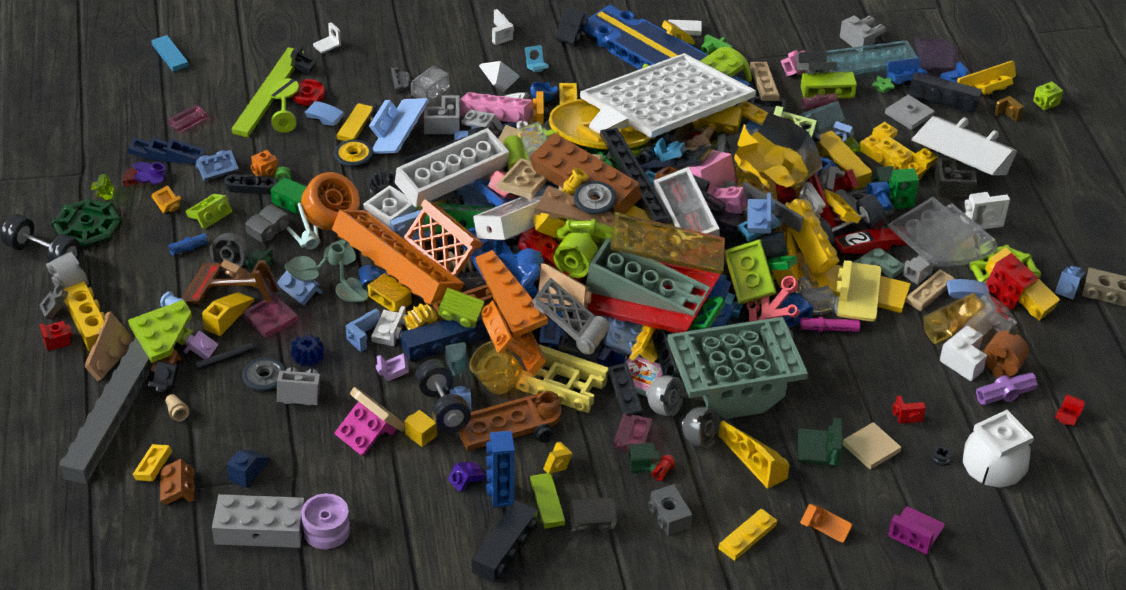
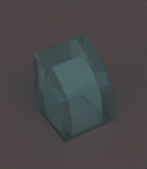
M465 342L445 346L446 362L453 376L457 375L466 366Z

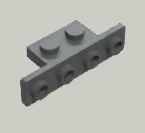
M747 182L742 183L747 201L748 199H767V194ZM775 200V210L771 212L780 221V226L772 229L771 232H775L783 224L800 232L804 217ZM748 206L744 209L743 213L746 217H748Z

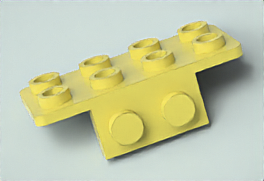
M844 260L843 268H839L838 279H841V281L837 282L836 292L840 293L837 311L839 317L865 321L876 320L881 275L880 266Z

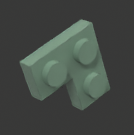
M881 248L871 250L854 261V263L880 266L881 272L891 279L902 273L905 267L903 263Z

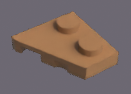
M224 259L221 267L226 270L225 274L232 278L253 277L251 273Z

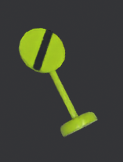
M294 79L277 80L268 89L269 95L272 98L282 99V110L276 112L272 117L273 128L282 133L290 132L296 126L295 115L286 110V98L293 96L299 89L298 82Z

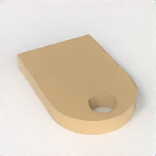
M354 386L350 394L386 423L401 432L404 431V422Z

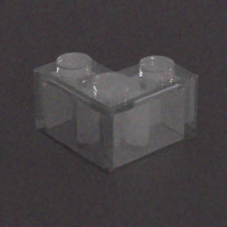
M989 293L983 295L958 316L963 327L968 325L983 336L991 328L998 332L1009 331L1017 323L1008 307Z

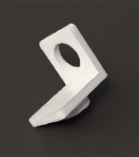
M328 23L329 37L313 43V46L321 53L341 46L340 30L332 23Z

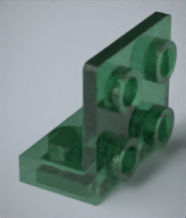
M833 418L832 426H828V431L798 429L797 461L839 465L842 450V418Z

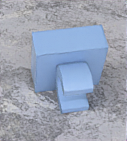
M835 122L833 127L835 134L843 136L842 141L846 143L847 138L851 139L854 134L853 127Z

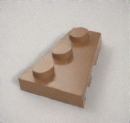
M111 311L106 313L104 317L105 322L103 327L99 329L96 344L92 346L85 363L86 369L97 381L101 380L128 350L130 343L134 341V338Z

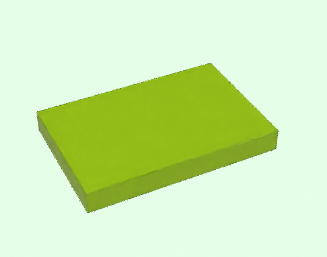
M760 239L725 250V258L739 305L777 294Z

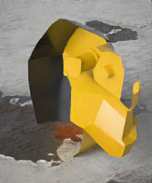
M768 112L758 131L753 135L747 132L744 124L737 144L739 147L734 159L745 173L758 177L767 188H770V185L767 183V180L760 176L759 172H764L779 185L798 187L822 169V160L808 131L797 124Z

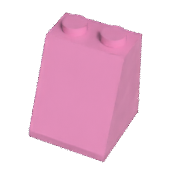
M712 150L702 163L689 167L693 175L710 181L709 189L714 187L721 188V185H726V181H735V186H737L732 154Z

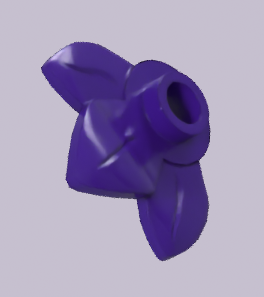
M138 162L132 164L138 171L134 178L136 181L142 183L150 181L154 185L163 182L166 169L162 163L154 162L149 164L147 162Z

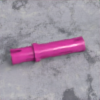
M823 317L801 318L800 328L801 330H817L818 332H823V330L859 332L860 321L823 319Z

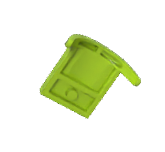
M721 47L700 61L729 77L743 70L747 81H752L751 70L747 60L733 48Z

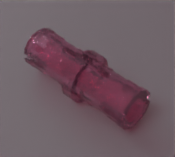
M836 93L816 94L814 97L802 98L801 104L803 109L816 106L821 108L823 105L836 104L838 99Z

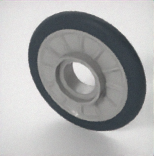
M590 181L577 188L574 194V202L585 213L602 214L614 206L616 193L610 185L604 182ZM593 195H597L600 198L598 200H592L590 197Z

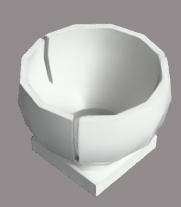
M1008 410L975 424L974 432L970 434L965 443L963 464L969 475L983 483L985 473L989 467L984 485L1005 487L1016 484L1028 471L1031 450L1028 444L1033 442L1034 437Z

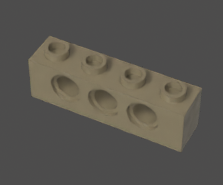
M1089 268L1082 296L1126 306V276Z

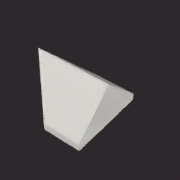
M501 61L482 63L479 66L491 83L503 93L520 77Z
M605 104L590 123L589 128L599 134L602 129L617 127L619 130L629 127V118Z

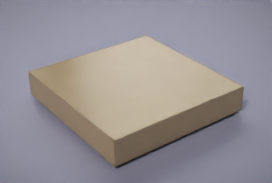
M874 422L845 438L842 444L870 470L901 451V446Z

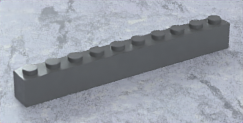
M137 338L130 343L125 356H122L117 370L113 371L110 382L105 385L101 397L96 400L94 409L87 415L84 426L79 429L75 441L70 444L68 453L61 459L59 467L62 471L63 479L83 484L88 483L150 375L153 363Z

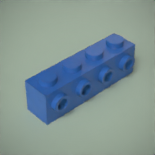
M512 432L490 433V442H486L487 455H490L486 456L487 469H490L486 470L488 482L486 484L487 496L492 497L493 508L511 506L514 502L515 458Z

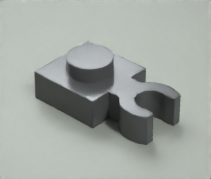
M57 284L54 292L50 291L39 305L45 318L52 319L62 306L61 301L69 294L67 291H64L65 285Z

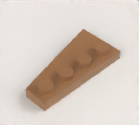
M549 185L534 211V214H549L550 218L557 220L558 217L575 221H591V219H596V222L610 227L615 226L619 217L609 211L595 215L585 213L576 206L574 196Z

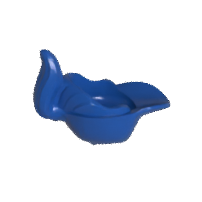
M526 248L518 254H513L514 257H517L515 260L518 261L519 270L524 276L521 280V286L524 289L528 288L538 279L541 273V263L544 264L542 253L532 248Z

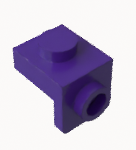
M459 462L455 464L448 480L458 491H463L468 482L483 481L486 474L476 462Z

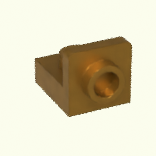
M1008 96L996 103L995 115L999 116L1005 113L1012 120L1018 122L1022 119L1024 106L1011 96Z

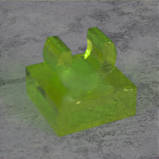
M106 174L99 175L98 182L91 184V190L98 189L95 193L96 197L103 196L105 200L112 199L113 184Z

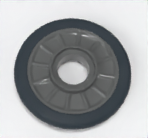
M259 358L250 362L244 368L242 378L244 383L251 389L269 391L277 388L279 371H286V368L276 359ZM262 372L269 373L268 376L264 377L260 376L259 374H261Z

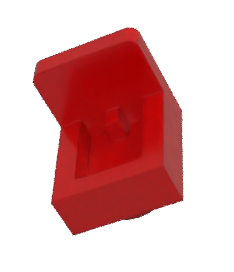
M1067 394L1055 418L1059 419L1064 425L1074 426L1081 416L1085 401Z
M897 396L896 403L893 404V414L897 416L899 424L923 422L926 409L924 402L904 404L902 396Z

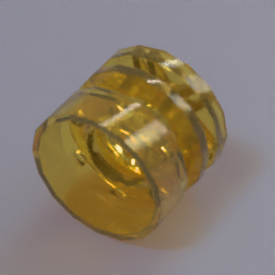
M493 341L479 347L470 360L469 367L471 372L493 394L508 392L519 382L523 374L521 363L511 354L509 349L506 348L500 355Z

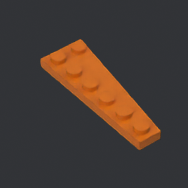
M493 250L476 257L478 268L484 280H486V284L489 290H491L493 299L497 303L499 311L503 315L513 338L548 324L546 315L534 307L533 299Z

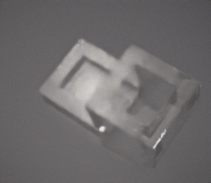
M806 276L800 277L796 292L801 294L813 306L812 314L821 315L834 312L836 297L830 287L827 285L813 288Z

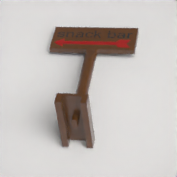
M259 260L252 271V278L216 279L223 268L221 267L222 263H203L181 298L186 300V304H200L210 287L253 286L259 287L266 302H273V293L279 292L281 289L266 260Z

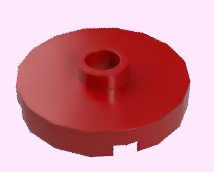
M305 79L298 84V91L291 96L292 100L297 104L310 106L315 101L321 102L325 98V87L319 81Z

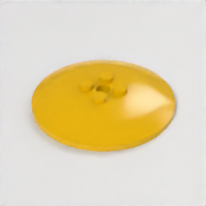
M578 99L560 104L551 111L549 124L553 131H557L559 136L582 146L608 149L600 134L589 128L590 123L600 112L598 107L584 99ZM631 126L619 129L629 148L643 145L652 139Z

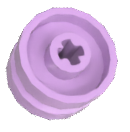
M327 493L315 495L305 502L301 510L304 539L308 544L319 549H331L343 544L350 533L347 503L341 497Z

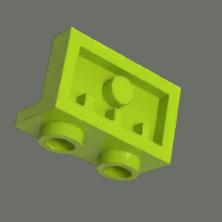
M212 194L186 210L188 218L199 220L201 227L204 229L232 212L226 195Z

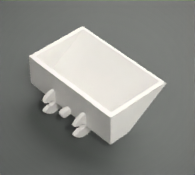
M932 116L912 138L914 142L991 175H1007L1017 152L1013 148L994 141L998 138V131L994 130L988 137L964 128L968 125L967 118H962L956 125L940 117Z

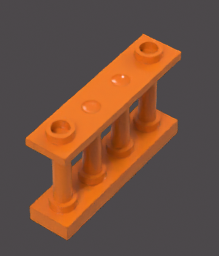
M492 300L489 305L483 308L480 316L497 352L501 355L506 348L520 356L527 371L535 375L544 365L546 359L532 331L513 338L504 317H502L496 303Z

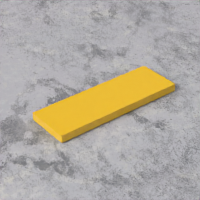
M800 256L798 261V287L839 297L840 293L836 292L837 282L841 281V279H838L839 268H843V266L835 264L825 274L813 273L805 257ZM880 276L877 307L902 313L911 283Z

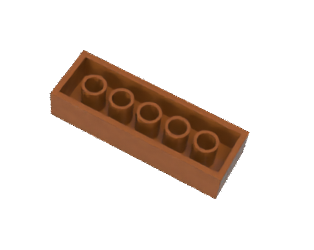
M553 133L530 156L533 170L561 188H564V182L571 177L574 168H579L588 175V179L583 181L582 184L590 181H601L610 185L616 193V202L609 212L619 216L617 222L642 197L639 182L556 133ZM593 195L590 198L592 200H598L600 197L597 195Z

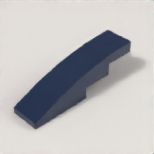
M133 137L128 149V153L132 155L172 163H196L197 159L203 156L205 152L203 148L170 138L168 143L153 137L150 142Z

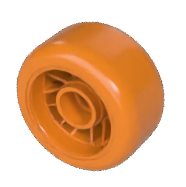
M326 172L317 175L311 180L302 194L301 205L306 218L314 226L323 230L333 231L332 227L339 210H358L360 196L356 186L347 177L334 172Z

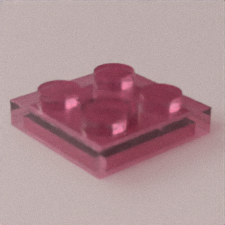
M275 294L273 295V302L263 300L243 311L244 318L265 338L298 321L297 314Z

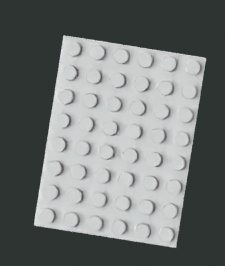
M685 53L588 88L580 93V98L598 107L600 110L606 104L629 118V126L651 138L756 96V90Z

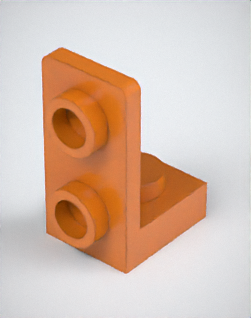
M809 504L800 522L842 543L845 542L853 526L852 523L815 504Z

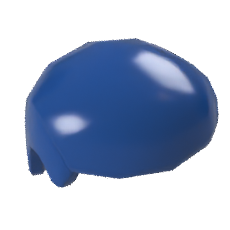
M534 82L530 87L532 97L536 98V91H543V103H549L556 97L558 87L554 86L552 88L550 82L545 84Z

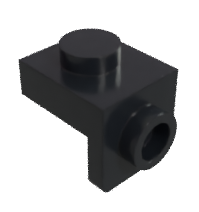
M300 45L297 49H293L290 58H292L290 66L309 74L316 66L317 60L303 54L304 46Z

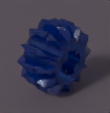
M304 334L302 338L296 337V340L292 341L291 356L295 363H301L302 367L305 364L310 366L312 363L318 364L319 360L323 359L324 344L319 337H314L313 334L310 336Z

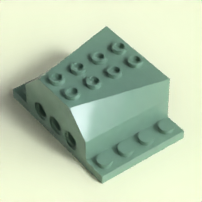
M783 317L668 334L667 341L689 398L703 396L706 406L713 408L714 412H717L719 416L725 419L765 413L785 397L787 382L807 379L808 373Z

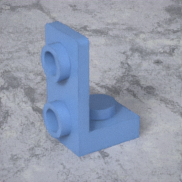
M376 308L346 325L347 340L360 352L367 349V335L365 332L377 325L380 319L379 310Z

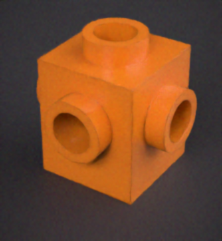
M265 150L251 156V169L256 176L275 177L278 165L275 155Z

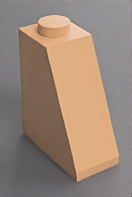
M541 263L539 291L552 278L584 307L588 306V303L591 302L589 287L551 265ZM549 286L551 294H556V291ZM540 298L543 303H548L547 298ZM553 299V303L559 304L558 299ZM564 300L565 305H570L567 300Z

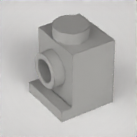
M923 253L911 261L907 260L903 276L918 285L932 274L934 260Z

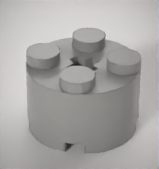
M72 252L66 253L46 264L50 274H53L51 279L55 286L62 284L65 285V288H68L83 281L86 286L89 285L83 269L81 270L79 267V262Z

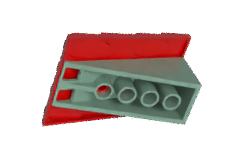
M607 238L589 265L586 286L591 291V302L585 308L592 314L601 317L603 315L620 321H630L674 333L687 332L719 280L720 274L658 262Z

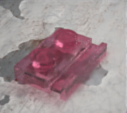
M623 413L613 448L622 447V450L642 454L650 432L652 419L632 415V417L626 416L627 413Z

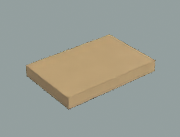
M520 158L497 183V189L532 199L548 179L533 170L531 161Z

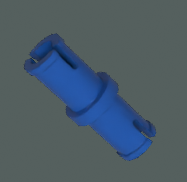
M205 233L191 238L185 237L182 241L169 244V248H172L170 253L174 256L184 251H193L194 248L207 245L208 240L205 241V239L208 238Z

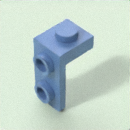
M1076 266L1066 267L1061 273L1055 293L1074 299L1080 280L1085 275L1084 272H1081L1082 269Z

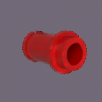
M670 455L662 456L660 463L651 472L652 476L656 478L659 474L660 476L657 480L662 481L668 471L675 467V459Z

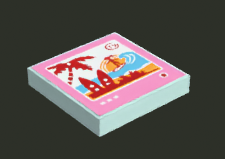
M630 356L626 361L636 392L647 396L648 387H650L655 379L663 376L660 364L651 363L641 357H636L632 361Z

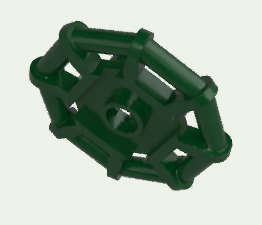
M88 197L80 202L63 205L56 219L52 220L51 227L55 229L58 236L61 234L71 237L73 235L81 236L82 238H73H76L83 248H88L90 245L105 240L110 241L118 226L122 224V218L116 212L113 203L92 200ZM106 224H110V226L106 230L104 227L106 226ZM67 226L68 229L64 231L62 227Z

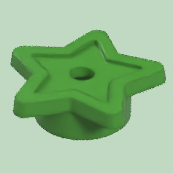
M877 77V81L872 84L879 92L883 93L894 89L891 78L883 79Z

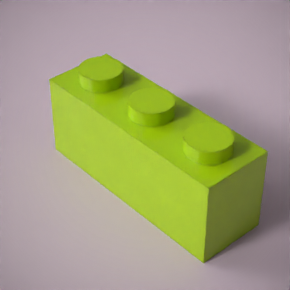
M853 72L802 73L801 90L804 100L855 98L857 84Z

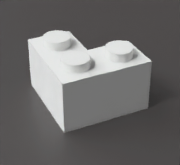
M968 325L943 344L940 361L968 380H974L983 372L987 355L980 351L983 335Z

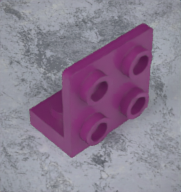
M907 506L900 516L894 515L892 518L888 536L927 555L945 524Z

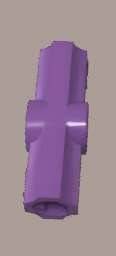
M1026 373L1013 378H1009L1007 375L1001 376L995 383L977 388V400L981 405L1002 399L1005 402H1011L1019 394L1037 389L1036 377L1033 373Z

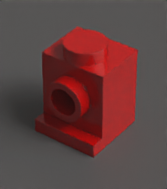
M64 321L46 326L40 324L42 338L47 351L71 345L69 337L73 335L70 325H65Z

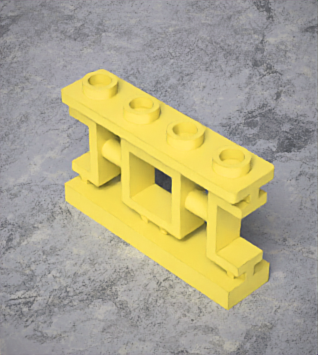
M539 345L546 359L543 366L550 368V370L542 369V366L535 375L520 370L516 375V388L531 394L552 391L558 394L560 404L589 413L591 405L594 403V394L589 393L592 386L602 389L603 386L605 387L608 382L609 368ZM558 374L570 378V380L565 385L553 381L554 376ZM537 376H540V377H543L544 379H543V381H542V380L536 379V377H537ZM579 379L586 380V383L580 382V381H578V380H579ZM574 388H576V389H579V390H581V391H580V393H577V392L572 391V390H573Z

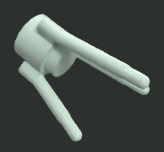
M298 203L306 231L303 232L301 239L290 227H287V230L299 242L301 248L314 249L321 243L318 227L314 226V232L310 230L301 203Z

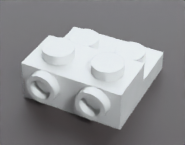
M988 192L970 194L969 199L965 200L966 213L962 214L963 224L967 226L969 231L1003 227L1010 201L1008 195L990 197Z

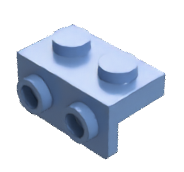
M287 270L277 282L280 288L302 305H305L316 291L319 294L323 292L318 288L320 284L317 281L298 280L291 276Z

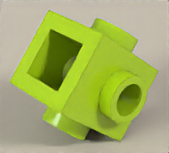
M1051 81L1036 88L1033 102L1045 111L1060 104L1063 90Z

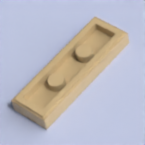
M940 269L909 294L905 302L922 311L948 289L947 281L954 280L955 278Z

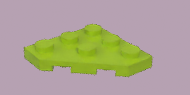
M181 300L129 319L128 323L153 363L171 356L174 351L173 347L180 340L187 322H190L192 314L185 301Z

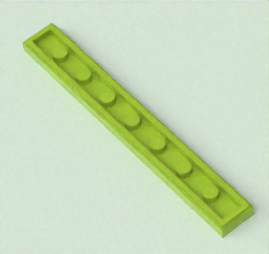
M288 47L232 127V134L249 137L275 99L269 95V86L277 80L288 79L295 70L294 67L290 66L292 61L290 55L293 48Z

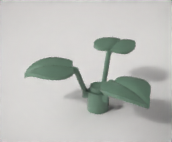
M341 239L329 245L324 251V259L317 266L316 262L307 256L295 257L285 264V269L288 273L301 281L317 279L319 276L317 270L327 260L331 265L339 264L340 280L342 283L336 286L337 295L342 300L348 302H364L368 298L367 290L362 288L361 281L356 278L344 279L343 266L354 263L356 258L355 251L347 240Z

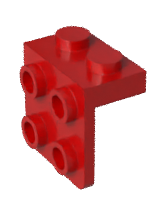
M1010 253L996 262L986 285L991 293L1012 310L1016 307L1023 292L1037 283L1039 277L1016 256Z

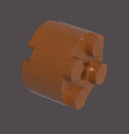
M1010 331L996 333L983 351L987 355L986 366L998 378L1005 375H1015L1028 358L1029 347L1021 336L1009 334Z

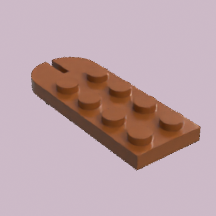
M544 391L540 394L473 411L467 426L458 431L466 450L470 451L486 446V442H490V433L511 431L512 438L534 433L535 429L541 424H549V426L553 427L561 419L559 396L552 391Z

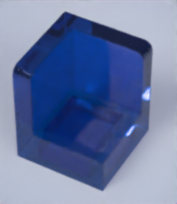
M607 345L604 346L597 357V364L605 367L623 364L627 361L626 352Z

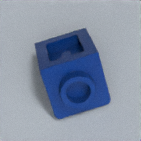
M958 62L954 71L942 73L940 78L958 83V78L969 75V71L961 62Z

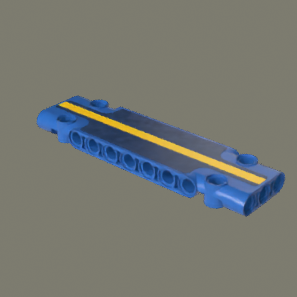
M608 5L589 17L587 26L582 30L588 36L594 39L597 38L598 46L606 47L610 53L639 70L643 68L644 64L651 66L683 53L698 61L708 56L679 38L669 35L666 31L649 21L634 18V13L631 11H622L613 5ZM736 74L731 77L749 86L750 88H753L752 84L736 76Z

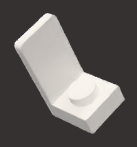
M498 9L494 10V23L497 27L492 28V42L498 45L513 40V24Z

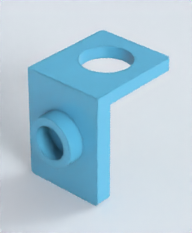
M541 45L525 48L527 68L533 72H541L543 69L549 68L548 64L543 61ZM532 50H537L539 53L538 58L535 60L530 58Z

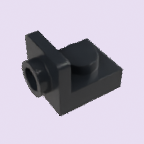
M158 361L154 379L149 381L148 385L153 386L155 391L166 393V390L174 389L179 366Z

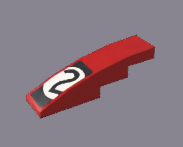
M901 228L869 229L835 238L836 246L841 252L866 254L878 248L889 250L892 244L906 246L909 242V238Z

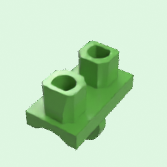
M707 34L704 44L701 46V52L708 55L721 47L732 48V45L727 44L728 40L725 37L719 40Z

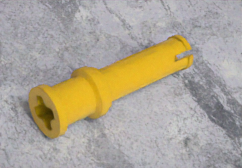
M579 168L572 170L573 174L564 182L562 192L573 196L583 181L588 179V175Z

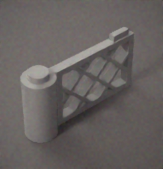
M552 278L545 283L532 300L536 309L542 314L545 313L577 341V348L584 354L593 353L610 329L607 319L601 316L595 317ZM549 286L556 291V294H551ZM540 298H547L548 305L543 303ZM553 299H558L560 306H555ZM564 300H567L571 307H566ZM556 311H561L563 318L559 317ZM567 312H572L575 319H569ZM579 313L584 315L587 320H581ZM571 324L577 325L578 332L572 328Z

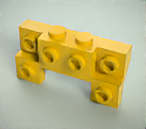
M886 122L875 127L872 135L860 142L859 150L890 171L914 168L919 180L938 161V156L926 148L915 154L895 141L893 138L897 136L898 130Z

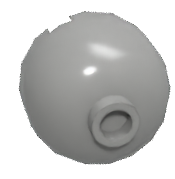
M661 376L655 379L646 392L651 409L660 415H676L683 402V399L680 398V392H684L683 383L680 378L673 376Z

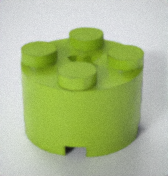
M570 233L556 249L553 257L554 262L561 272L566 271L570 277L581 278L588 273L589 265L596 256L598 248L588 233Z

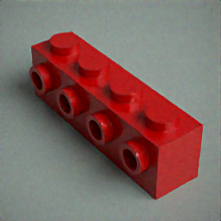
M535 226L523 232L517 245L521 251L526 248L540 251L544 264H549L558 269L553 257L559 244L551 236L536 231ZM588 273L584 277L573 279L586 285Z

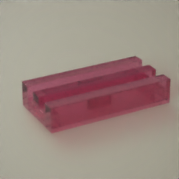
M194 105L167 119L168 125L180 133L205 120L207 113L199 106Z

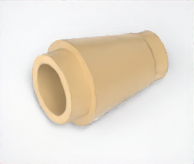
M171 394L167 396L165 401L171 419L178 422L184 421L189 415V407L176 395Z

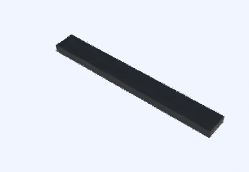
M618 128L600 130V137L621 172L639 182L642 194L639 202L653 226L672 224L673 218Z

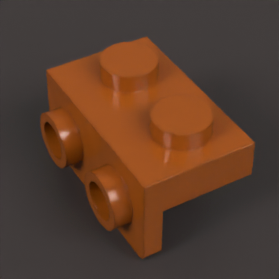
M179 459L161 468L160 501L164 505L181 497H184L189 502L194 501L195 472L191 465Z

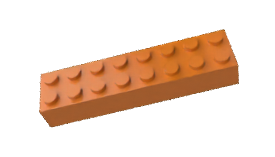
M339 210L332 230L338 234V237L347 240L351 247L360 250L363 256L372 259L375 265L384 268L388 275L396 277L400 284L409 287L412 293L421 296L425 303L432 305L433 302L443 299L447 288L461 292L464 282L366 210Z

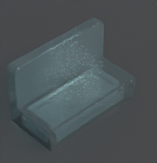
M839 101L802 113V117L806 118L813 114L817 118L819 130L835 124L836 121L842 122L845 120Z

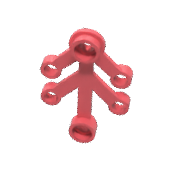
M786 276L782 280L781 286L783 289L771 304L770 296L761 298L762 315L758 320L788 315L791 318H795L799 315L800 311L795 305L777 309L789 293H793L798 289V281L793 276ZM756 300L748 302L749 322L758 321L759 303ZM795 309V312L790 314L791 310Z

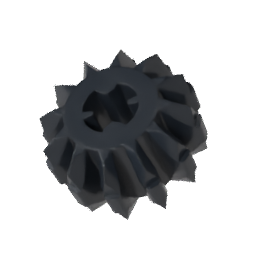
M388 170L385 172L379 171L378 174L373 173V176L369 178V191L375 196L389 185L399 191V187L395 184V173H389Z

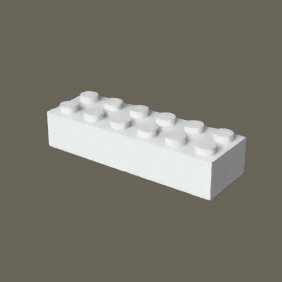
M486 128L398 167L395 184L412 204L418 207L424 199L431 201L506 167L509 151Z

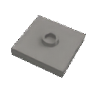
M907 95L886 108L885 114L912 130L934 116L935 111L912 96Z

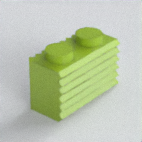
M447 288L438 314L445 320L451 321L453 319L460 322L464 327L472 326L475 328L482 312L484 301Z

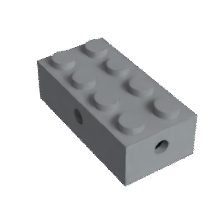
M218 494L212 525L214 544L300 548L303 535L301 510L305 504L304 498Z

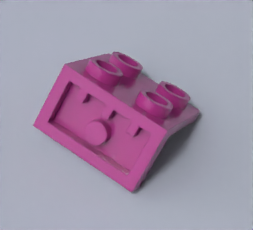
M358 401L335 431V435L360 455L364 456L381 433L387 432L393 435L397 429L383 421Z

